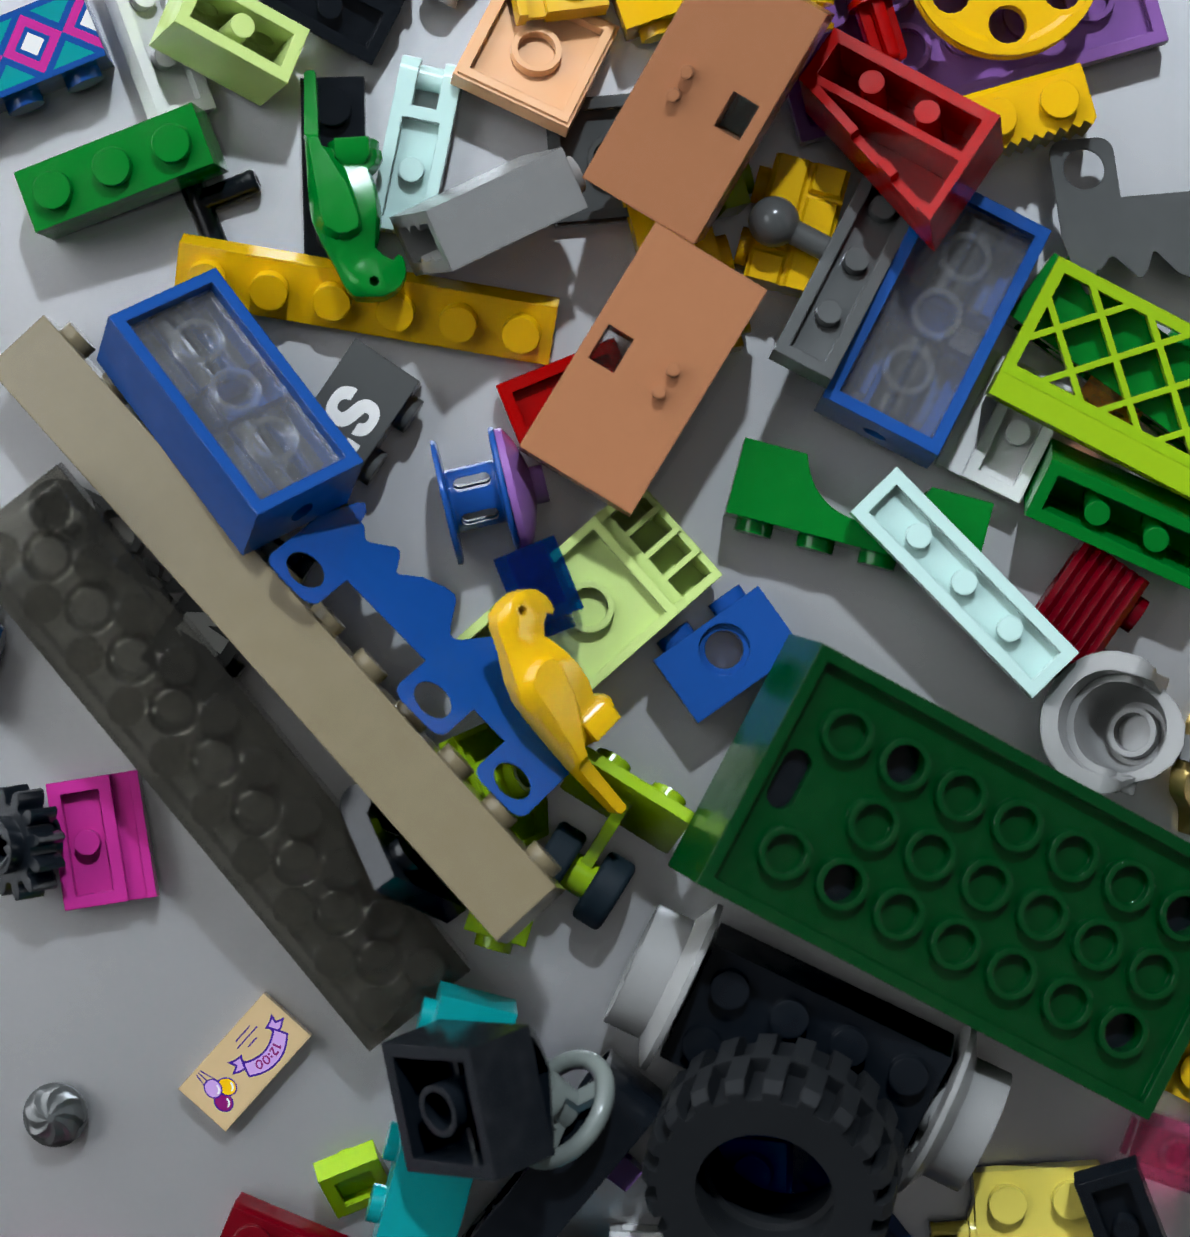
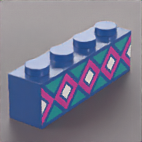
M37 0L0 16V113L8 111L11 117L26 114L45 103L44 95L67 87L68 92H78L87 89L104 79L103 71L115 67L88 0Z

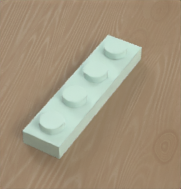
M898 467L890 472L849 513L1029 698H1034L1079 653Z

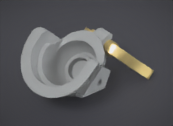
M1121 651L1092 653L1070 664L1057 676L1050 686L1043 701L1040 714L1041 742L1051 765L1058 772L1099 794H1117L1121 792L1134 796L1138 782L1156 778L1172 766L1169 777V793L1178 809V832L1190 835V714L1185 723L1178 704L1166 692L1170 679L1158 674L1156 668L1146 659Z

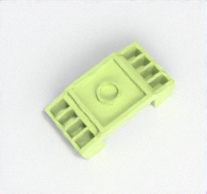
M646 490L630 517L607 505L507 593L517 589H537L548 597L554 608V613L546 615L544 621L545 636L563 648L579 664L593 690L723 574L653 495ZM494 605L457 639L490 637L488 614Z

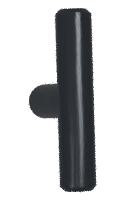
M249 169L206 187L205 182L181 190L198 235L227 240L216 211L260 193L261 184L256 173Z

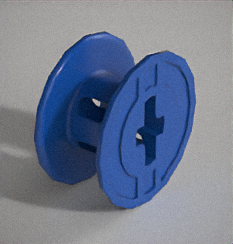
M489 427L487 431L493 458L488 461L444 470L438 445L435 441H430L440 494L459 565L464 564V554L460 539L461 532L507 522L509 525L514 548L518 552L522 551L493 427ZM486 472L490 475L486 479L458 485L454 483L458 478ZM489 508H496L498 510L494 514L469 520L462 517L465 514Z

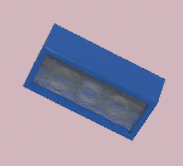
M976 191L935 252L909 226L827 388L824 389L814 411L927 469L938 457L1052 230Z
M216 268L108 316L97 362L242 556L315 520L318 516L348 503L364 461Z

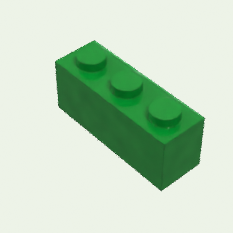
M191 102L13 173L35 232L56 240L179 192L191 185L225 174L229 170L207 112Z
M1051 438L1024 493V515L1190 589V501Z

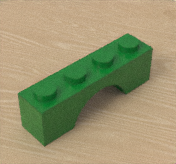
M745 437L723 515L736 519L733 530L760 538L771 539L772 531L776 529L798 535L796 547L832 556L835 545L858 551L857 563L894 572L896 561L855 519L849 518L833 509L822 498L811 477L808 454ZM934 487L928 489L924 495L981 552L994 503Z

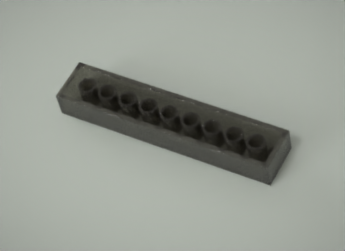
M62 462L54 466L0 510L1 606L369 1052L420 1011L424 996L436 999L440 981L454 984L470 971L467 957L434 917L374 891L341 815L340 801Z

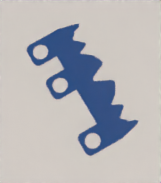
M354 503L318 516L272 552L269 557L270 566L302 600L310 604H317L345 581H348L425 660L398 685L397 693L400 700L429 730L439 735L447 734L474 710L503 739L504 742L478 766L477 775L481 783L512 814L526 816L569 774L511 702L503 680L497 650L492 637L465 640L452 637L450 627L456 604L455 594L446 587L424 577L398 574L396 571L400 560V551L393 546L371 543L366 540L365 528L361 523L367 512L365 503ZM297 552L313 557L323 570V583L315 588L306 587L298 583L287 569L288 557ZM422 682H430L444 690L451 702L449 715L444 718H435L426 714L415 700L414 691L416 686ZM501 763H510L520 768L529 780V795L524 799H513L504 794L494 779L496 766Z

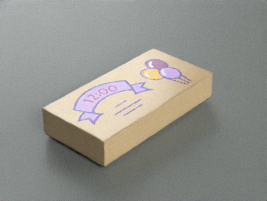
M265 992L178 1089L226 1132L313 1034Z

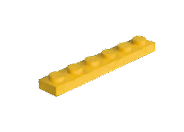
M186 233L183 234L179 241L175 286L216 268L252 315L548 365L550 362L560 301L559 297L430 275L415 276L413 272H407L404 286L396 296L384 302H356L347 293L329 258Z

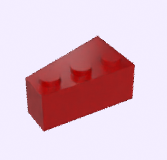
M834 27L799 77L806 113L931 250L935 252L1004 150L1001 116Z

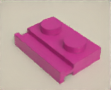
M141 769L46 784L49 807L56 806V819L60 824L62 832L65 833L61 855L64 858L65 867L58 868L65 911L160 896Z

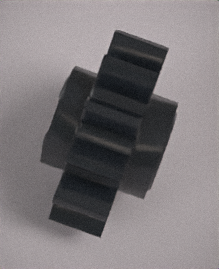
M28 784L0 788V895L13 894L16 901L42 897L45 894V890L57 888L58 882L53 869L65 867L64 858L61 856L65 833L62 832L60 824L56 819V806L43 808L44 790L42 788L30 790Z

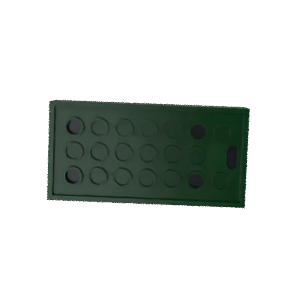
M789 634L689 826L673 853L668 866L698 885L1149 1120L1190 1042V843L821 642Z

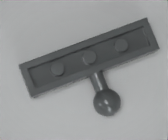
M863 176L832 237L801 222L795 206L789 200L779 196H769L758 201L751 209L748 218L750 233L761 245L778 248L789 244L819 260L768 359L824 388H827L910 226L865 176Z

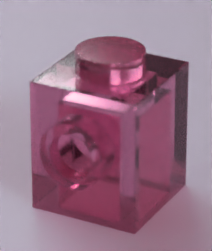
M1155 1109L1149 1120L1131 1112L1115 1160L1136 1155L1144 1178L1190 1194V1122Z

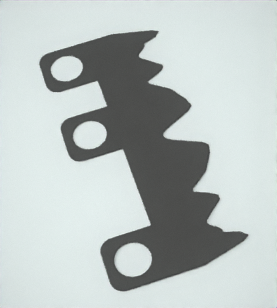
M1099 137L1061 140L1052 145L1049 151L1060 231L1063 244L1071 262L1097 275V271L1105 266L1108 259L1115 257L1138 278H1144L1149 269L1153 252H1157L1178 273L1190 278V191L1121 197L1114 150L1107 140ZM1088 150L1095 153L1101 159L1104 166V176L1097 186L1090 189H1080L1073 186L1067 180L1064 174V162L1072 152ZM1081 284L1082 289L1089 295L1088 287Z

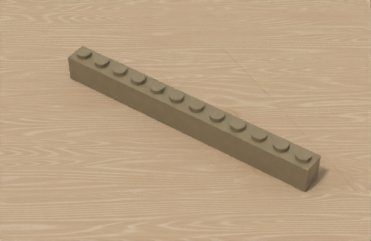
M43 315L0 355V383L491 936L498 942L508 944L566 891L555 879V876L562 870L560 865L536 840L528 847L511 829L518 821L517 817L491 792L485 798L477 792L467 780L475 772L469 763L449 743L441 750L424 732L427 727L401 700L396 701L383 687L381 682L389 675L363 647L354 654L338 635L346 627L322 601L311 606L302 600L272 569L269 558L260 548L244 556L241 555L106 372L102 373L90 360L89 356L96 350L93 344L70 321L62 328ZM287 562V569L290 575L301 584L303 579Z

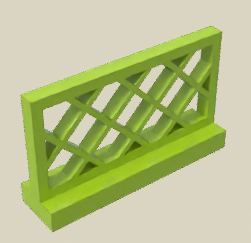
M1058 256L998 372L995 373L984 395L1190 501V426H1188L1178 394L1179 389L1190 386V379L1175 383L1164 346L1185 339L1190 340V323ZM1065 275L1088 287L1095 313L1060 324L1052 297ZM1099 293L1121 305L1104 310ZM1131 309L1145 317L1153 343L1117 353L1106 317ZM1045 310H1047L1052 327L1034 332ZM1098 320L1109 356L1074 367L1063 330ZM1157 323L1178 335L1161 339ZM1050 334L1055 335L1065 367L1064 371L1040 378L1017 366L1029 341ZM1155 349L1166 386L1131 397L1120 360ZM1111 363L1123 400L1102 407H1096L1084 400L1076 374ZM1068 377L1073 394L1050 382ZM1169 393L1180 430L1154 437L1141 429L1134 403ZM1125 407L1130 424L1108 412ZM1182 437L1187 453L1166 443V441Z

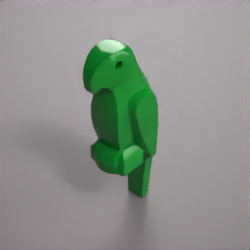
M306 70L304 73V141L308 197L314 229L347 293L356 302L375 303L387 301L396 296L403 288L407 272L403 256L398 254L392 260L384 256L377 249L382 223L381 204L372 176L377 172L383 161L381 150H379V142L369 136L334 138V140L328 142L327 147L322 146L317 75L314 70Z

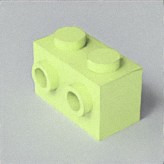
M168 0L149 46L261 106L288 84L310 29L258 0Z

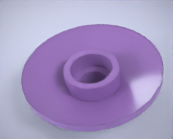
M501 427L495 428L493 431L522 553H530L536 532L537 504L550 502L542 465L528 467L513 440Z

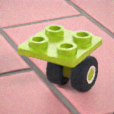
M585 746L590 762L626 804V810L622 814L609 813L569 773L564 778L560 788L606 816L607 819L585 855L579 853L587 839L585 833L567 822L558 824L544 848L562 868L555 876V879L565 890L580 898L573 910L574 918L588 927L597 930L612 911L636 869L633 863L615 852H610L601 865L595 863L617 827L620 825L660 851L669 853L689 826L695 813L685 807V799L674 789L658 782L650 785L630 773V765L616 753L604 748H598L595 751Z

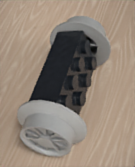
M716 903L696 920H692L661 904L657 906L623 973L603 1022L638 1038L639 1068L646 1070L649 1067L662 1042L663 1046L659 1057L684 1069H688L691 1059L704 1050L714 1049L718 1054L722 1041L739 1036L745 1037L747 1043H756L759 1034H781V1042L795 1044L798 1037L817 1042L815 1049L831 1055L833 1050H836L852 1060L850 1069L857 1075L863 1070L868 1072L880 1085L877 1099L887 1098L891 1101L898 1116L896 1128L903 1134L905 1149L901 1165L903 1172L898 1193L903 1191L921 1175L956 1192L965 1185L979 1163L995 1131L1012 1084V1073L977 1057V1030L966 1025L954 1039L953 1033L721 922L714 935L723 911V905Z

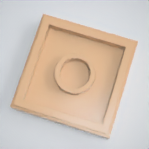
M491 0L452 73L450 84L566 138L617 38L620 27L598 16L545 23L543 19L527 21L526 25L516 26L511 0Z

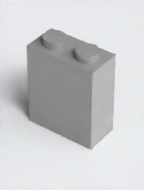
M560 147L517 157L389 218L415 276L453 272L588 208L582 194L586 190L585 179L582 178L583 173L577 162L571 156L566 157L563 148Z

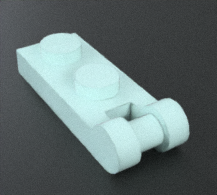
M408 55L402 56L382 150L383 161L378 169L375 184L381 204V231L396 234L389 217L441 193L457 110L463 91L450 84L452 73L457 65L447 63L445 69L422 65V58ZM417 90L439 94L437 109L414 105Z

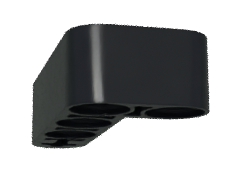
M609 1049L601 1057L605 1059L613 1072L615 1099L610 1117L596 1141L580 1157L563 1167L552 1170H537L527 1167L514 1173L462 1237H557L652 1124L662 1104V1089L614 1050ZM590 1072L586 1074L577 1089L594 1081ZM592 1106L579 1112L575 1120L565 1128L558 1146L568 1141L580 1129L588 1117Z

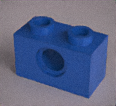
M738 584L708 606L714 614V618L695 631L686 621L656 643L663 654L652 662L696 723L704 720L767 675L789 634H792L759 586L746 594ZM716 632H729L740 642V659L731 668L722 669L715 667L706 657V642Z

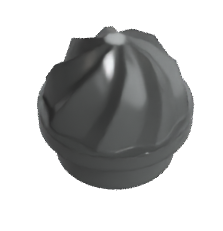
M60 1082L48 1083L33 1091L28 1097L23 1110V1121L29 1135L38 1143L48 1147H62L72 1143L82 1134L88 1120V1108L83 1096L74 1087Z

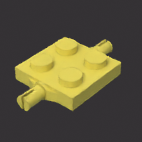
M1098 1159L976 1167L971 1175L972 1200L967 1212V1220L929 1221V1237H1094L1074 1186V1172L1098 1166L1101 1163Z

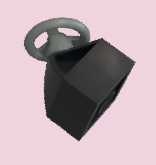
M439 1019L381 1043L408 1172L498 1181L527 1167L537 1170L560 1168L576 1160L591 1147L603 1131L613 1108L615 1081L613 1072L605 1059L589 1050H572L559 1054L548 1061L541 1042L530 1025ZM583 1069L592 1074L594 1081L576 1089L561 1076L572 1070ZM592 1106L588 1117L580 1129L568 1141L558 1146L565 1128L575 1120L579 1112Z

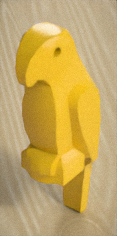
M517 589L506 593L489 612L488 621L489 630L497 650L503 680L511 702L564 768L609 813L622 814L626 810V804L590 762L585 747L593 742H598L621 716L614 707L610 696L602 693H593L589 680L579 664L563 648L545 636L544 621L546 615L554 613V608L548 597L537 589Z

